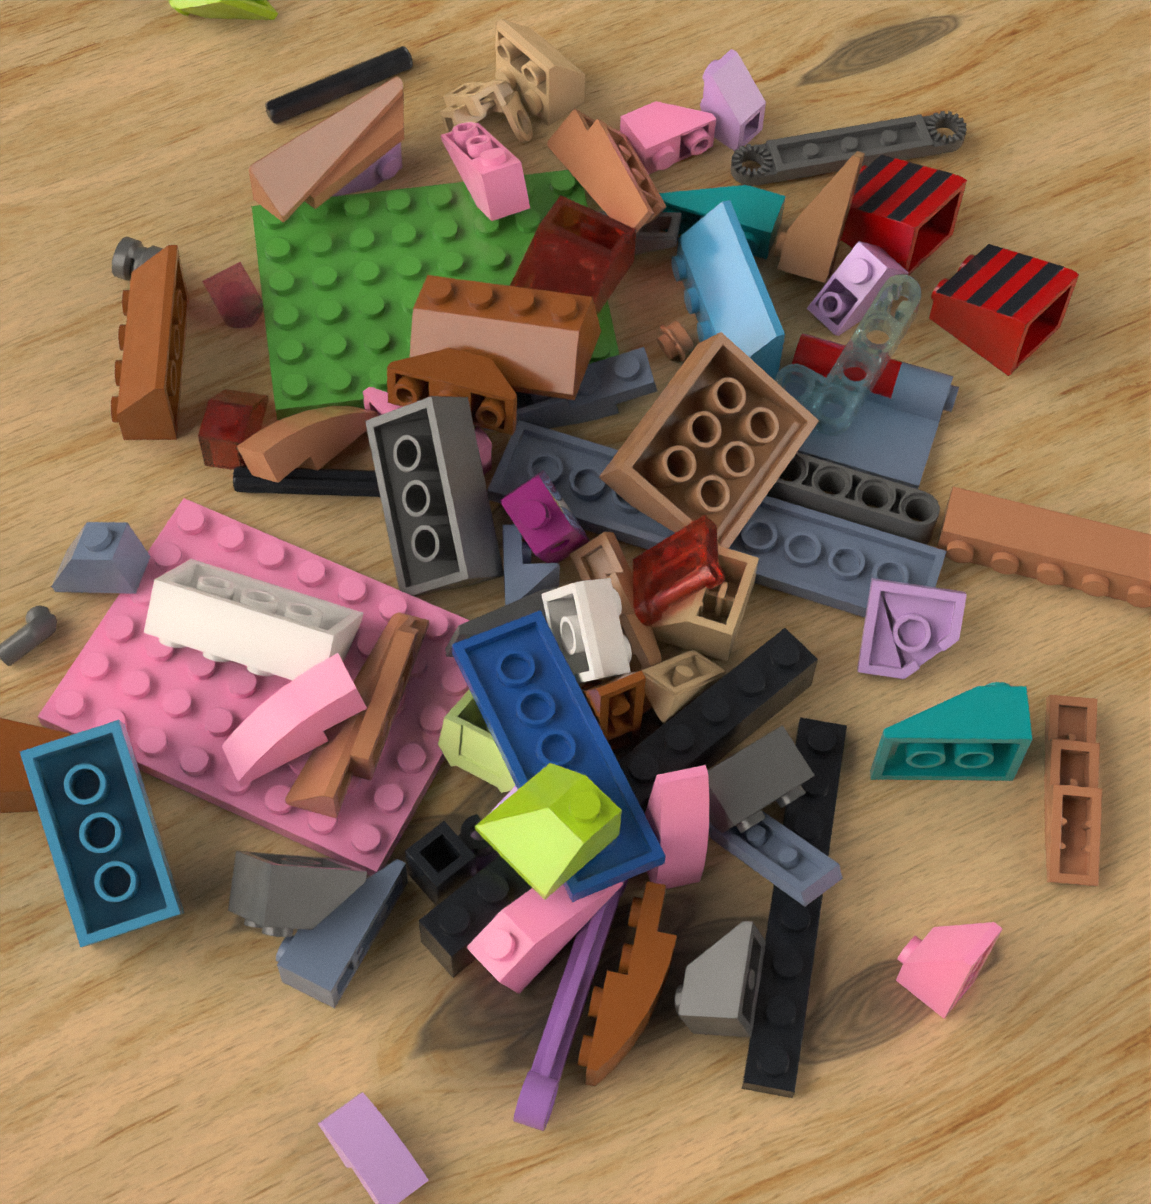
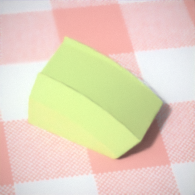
M469 689L444 717L438 746L451 767H460L498 787L501 793L511 791L515 783Z

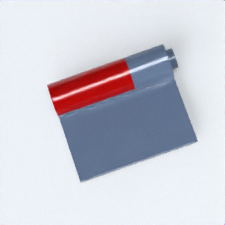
M802 333L794 353L785 390L815 416L819 422L797 452L918 489L943 410L952 412L959 387L951 385L953 380L951 375Z

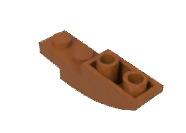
M647 881L643 898L633 897L628 926L637 928L634 945L624 943L618 973L607 971L604 988L597 986L593 988L588 1017L597 1018L593 1036L583 1035L578 1059V1066L587 1067L585 1085H598L617 1067L645 1030L659 1003L668 979L677 935L658 932L666 885Z

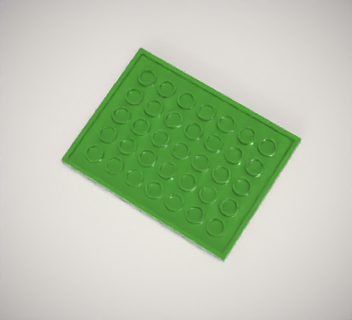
M569 170L524 175L530 209L491 221L477 207L464 182L330 197L316 209L304 201L285 222L280 221L261 205L251 206L277 420L303 411L328 406H354L365 409L363 397L365 389L373 387L387 392V366L390 362L409 358L413 307L427 275L593 297L601 333L589 364L619 355L599 257L594 256L593 229L584 187Z

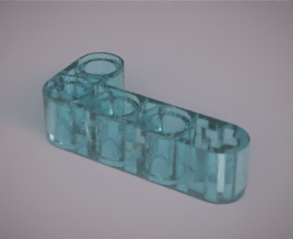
M905 274L894 275L883 284L827 378L800 364H789L777 373L775 381L783 388L790 382H798L805 386L806 392L794 398L819 420L814 428L822 434L836 436L844 433L850 427L917 316L921 300V287L913 277ZM900 296H905L908 299L900 303L894 318L890 315L893 300H898ZM873 330H880L888 335L889 340L883 344H875L869 341L866 335ZM857 366L862 368L867 373V376L861 381H852L844 375V371L850 367ZM829 403H836L843 407L845 413L839 418L831 419L826 417L821 409Z

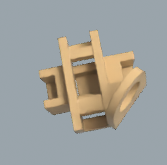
M506 80L466 82L443 96L447 108L440 111L446 132H450L458 124L466 122L476 123L493 112H504L515 136L520 142L525 143L532 139V126L518 92H513ZM517 114L521 119L523 130L519 125Z

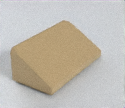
M690 650L642 670L646 677L645 694L664 724L727 674L724 669L695 650Z

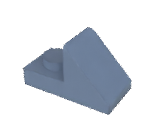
M503 525L505 605L542 589L558 587L560 565L558 563L531 564V548L527 542H522L521 533L516 525Z

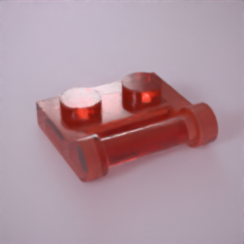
M706 515L701 516L633 559V607L637 618L643 625L651 626L662 619L663 612L705 587L713 589L725 581L724 572L718 562L717 525Z

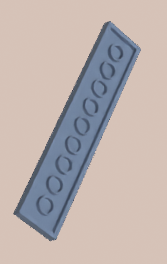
M518 420L516 431L511 436L488 487L489 500L501 503L500 500L505 495L544 470L582 529L596 534L614 532L616 539L663 555L699 548L632 507L599 478L619 450ZM769 496L763 499L729 547L731 550L759 558L754 583L861 617L866 616L872 578L936 587L947 552Z

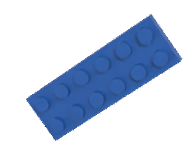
M541 610L452 644V654L517 789L521 788L549 763L586 775L622 810L620 835L563 884L571 901L575 902L665 864L666 855Z

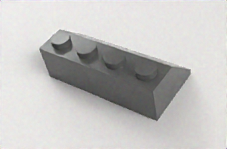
M431 396L366 420L365 423L399 590L416 597L468 587L503 577L504 571L468 397Z

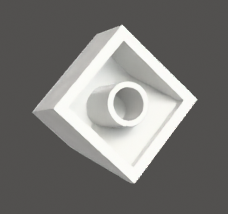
M611 578L574 582L541 594L548 626L578 684L631 672L629 666L632 657L631 646L627 637L622 634L619 620L622 610L621 600L618 592L612 587Z

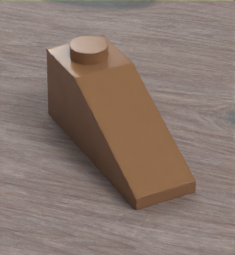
M857 151L791 224L787 233L782 231L779 233L774 250V256L780 258L777 270L824 283L829 280L832 275L865 153Z

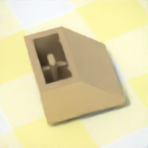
M500 19L495 23L496 80H506L513 92H518L524 107L530 114L537 115L549 126L584 103L585 74L532 28L504 19Z
M715 544L667 555L647 608L656 640L687 650H695L700 654L728 662L754 587L759 558Z

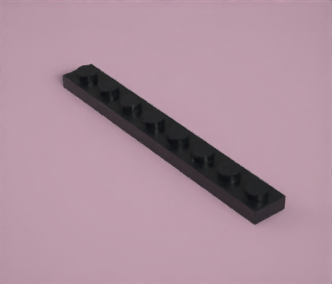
M800 717L795 745L815 776L801 784L806 793L785 806L783 826L829 856L847 725ZM773 884L765 935L766 946L752 1036L749 1038L742 1089L793 1098L823 894L804 907Z

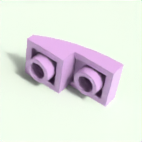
M363 1092L318 1123L346 1168L353 1169L375 1204H398L429 1181L401 1139Z

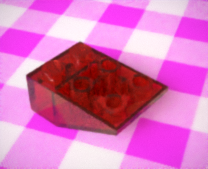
M560 195L539 224L510 286L593 297L598 315L634 262L636 229Z

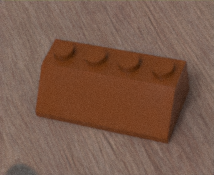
M178 245L166 246L131 272L130 290H123L122 308L124 316H127L126 324H120L118 331L119 348L123 351V358L115 362L116 386H119V396H112L111 418L113 423H119L124 440H177L189 295Z
M427 275L413 307L409 357L446 348L485 356L493 360L515 392L575 400L601 329L593 297Z

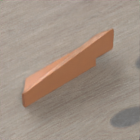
M395 76L254 162L249 167L253 200L280 221L285 222L304 201L314 209L318 208L404 140V93L402 80Z
M574 109L548 140L547 146L625 235H635L643 225L655 220L666 208L663 199L628 137L598 118L594 120L581 111Z
M400 612L395 613L391 617L354 680V684L367 709L324 731L329 741L312 751L285 797L286 804L337 819L352 777L356 776L372 781L427 632L429 620Z

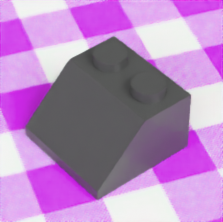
M783 725L708 770L709 823L721 833L726 832L735 825L740 833H743L766 818L761 809L776 801L780 808H783L806 793L801 784L815 775Z
M236 851L228 911L245 918L244 925L262 928V934L276 937H292L293 929L312 930L366 882L367 871L327 857Z

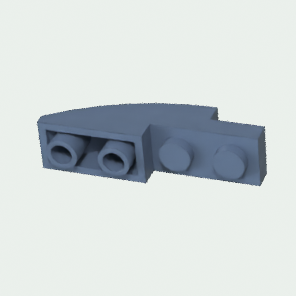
M642 347L588 364L575 400L515 392L517 394L516 424L518 420L550 429L593 421L618 414V403L657 392L645 348Z

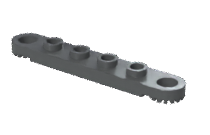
M940 111V114L936 112L930 116L922 117V114L767 140L765 144H755L754 146L747 144L746 147L742 145L739 150L736 149L732 155L730 170L737 182L743 185L757 186L838 172L857 151L865 153L862 166H869L880 155L907 160L958 150L963 145L967 125L964 123L963 118H958L959 115L957 113L952 115L951 111H948V114L945 111ZM948 128L955 134L952 137L948 135V138H946V135L941 137V133L937 134L938 131L936 129ZM755 161L761 165V168L759 167L757 171L756 169L751 171L750 168L746 170L745 166L742 168V163Z

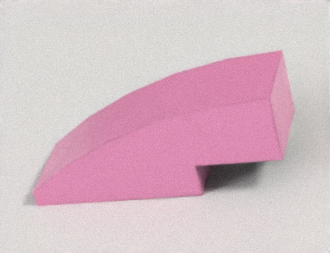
M337 653L295 678L261 704L236 728L223 743L222 748L238 783L242 787L328 742L325 730L367 709L341 657Z
M706 765L656 775L645 816L666 857L665 864L648 870L647 873L650 882L664 884L666 889L697 883L701 880L705 866L709 833V775Z

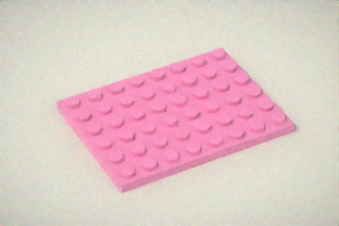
M183 498L148 550L151 557L136 594L120 593L38 715V719L44 727L72 734L120 720L126 726L140 771L339 862L367 871V875L372 876L387 864L445 759L438 746L444 717L469 690L455 658L446 657L445 648L457 627L470 620ZM194 559L363 612L362 622L343 662L353 682L395 613L400 612L429 620L427 632L372 781L356 776L352 777L337 819L293 807L285 802V797L313 750L242 787L240 786L222 745L247 717L282 687L290 683L291 680L277 675H256L249 672L246 665L233 661H212L205 658L202 651L190 647H168L161 644L158 637L144 633L154 579L186 561Z

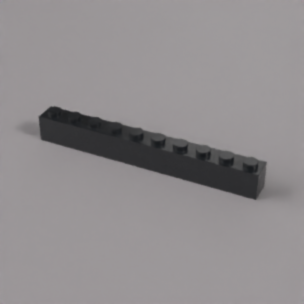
M786 628L782 629L618 760L644 814L656 775L706 765L707 770L710 769L812 685L818 659ZM498 856L419 919L422 944L454 978L477 959L466 947L502 909L528 892L532 887L501 856Z

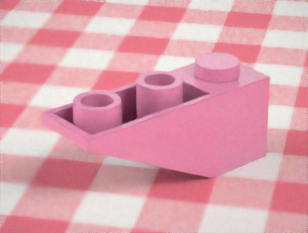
M461 123L453 127L451 132L441 135V140L475 204L491 221L530 209L521 161L479 123Z

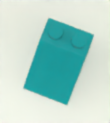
M993 682L985 686H977L885 728L870 769L871 780L1013 781L1033 740L1027 686H1011L1005 682Z

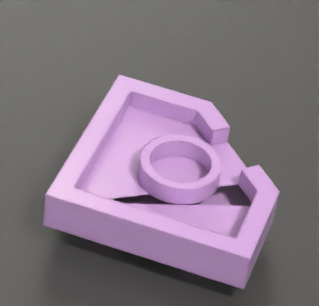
M872 578L857 671L866 674L906 679L920 669L922 664L959 641L967 594L963 591Z

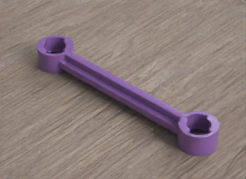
M628 879L622 881L624 884L576 934L531 1070L527 1073L518 1098L514 1122L544 1131L548 1124L564 1066L620 897L623 896Z

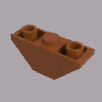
M446 348L393 361L387 366L388 403L404 407L431 396L468 397L474 426L512 436L515 433L517 394L491 358L453 348Z

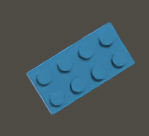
M120 720L113 721L20 751L80 947L90 946L185 914L124 723Z

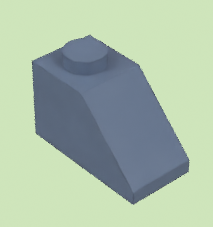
M87 522L67 549L51 587L55 592L136 594L151 556L128 522Z

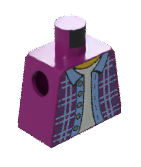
M544 470L500 500L533 553L546 563L559 564L568 558L571 553L590 541ZM564 541V542H563L562 544H560L559 546L553 548V547H554L555 545H557L558 543Z

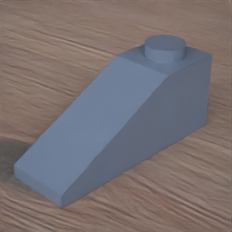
M396 859L367 878L362 886L312 930L298 929L292 937H285L276 955L277 967L282 982L335 1009L408 883L406 863Z

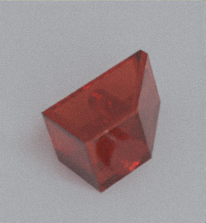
M225 389L209 399L198 434L205 466L234 470L236 466H247L237 446L260 431L269 402L268 395Z

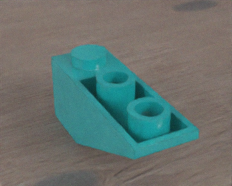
M749 185L659 193L666 205L662 212L681 213L680 235L684 234L722 201L730 200L753 256L766 260L782 223L786 198L784 195Z

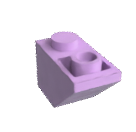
M731 49L721 59L713 60L706 68L703 75L704 91L700 109L703 112L712 113L716 118L714 138L735 151L736 149L739 150L740 146H745L762 131L766 101L739 54Z
M858 241L807 309L834 335L840 336L881 308L908 275V272L880 246Z

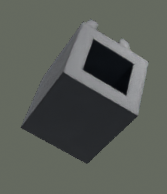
M478 814L468 817L463 822L458 836L443 821L405 850L408 875L436 906L477 874L476 857L489 855L495 850L485 839L475 840L471 837V834L476 831L475 826L481 821Z

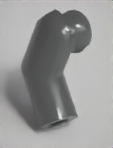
M40 605L31 608L25 616L27 624L0 644V659L7 666L14 664L55 633L57 619L54 614L50 613L47 607Z

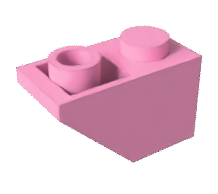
M655 101L621 116L620 132L628 137L649 175L658 170H665L676 162L692 155H699L708 148L713 147L716 118L712 113Z

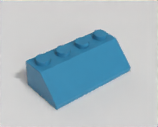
M730 200L722 201L678 238L677 256H673L671 260L673 274L677 282L682 281L684 284V300L688 313L696 315L699 342L722 332L777 382L785 333Z

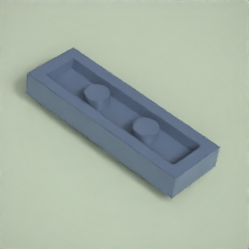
M763 812L766 817L765 819L743 833H740L736 825L721 833L709 823V835L713 841L804 907L843 879L840 865L765 812Z

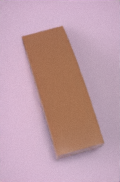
M328 406L307 410L283 418L263 428L239 444L237 448L253 476L278 483L298 466L318 471L367 431L366 420L379 415L375 411L354 406Z

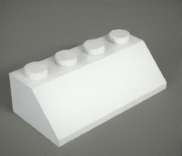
M190 559L154 579L144 633L158 637L159 642L168 647H190L202 651L203 656L212 661H233L246 665L247 670L253 674L260 676L277 675L293 681L310 668L337 653L344 662L362 622L364 613Z

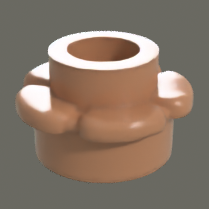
M676 320L667 327L662 324L660 331L663 335L657 338L662 351L670 360L677 356L681 361H685L686 355L695 348L691 338Z

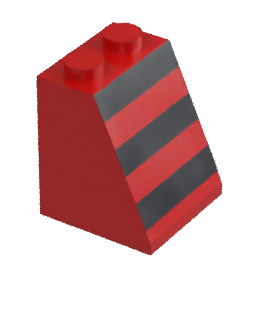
M880 155L869 166L864 165L861 167L841 241L851 248H854L858 241L880 246L908 272V275L904 278L905 280L953 235L967 180L953 173Z
M988 244L976 256L970 254L962 262L953 277L949 280L944 278L937 284L931 294L933 304L929 319L1007 376H1010L1061 327L1079 274L1061 265Z

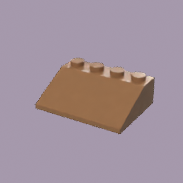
M720 332L697 344L599 478L632 507L697 547L715 544L729 549L819 420Z

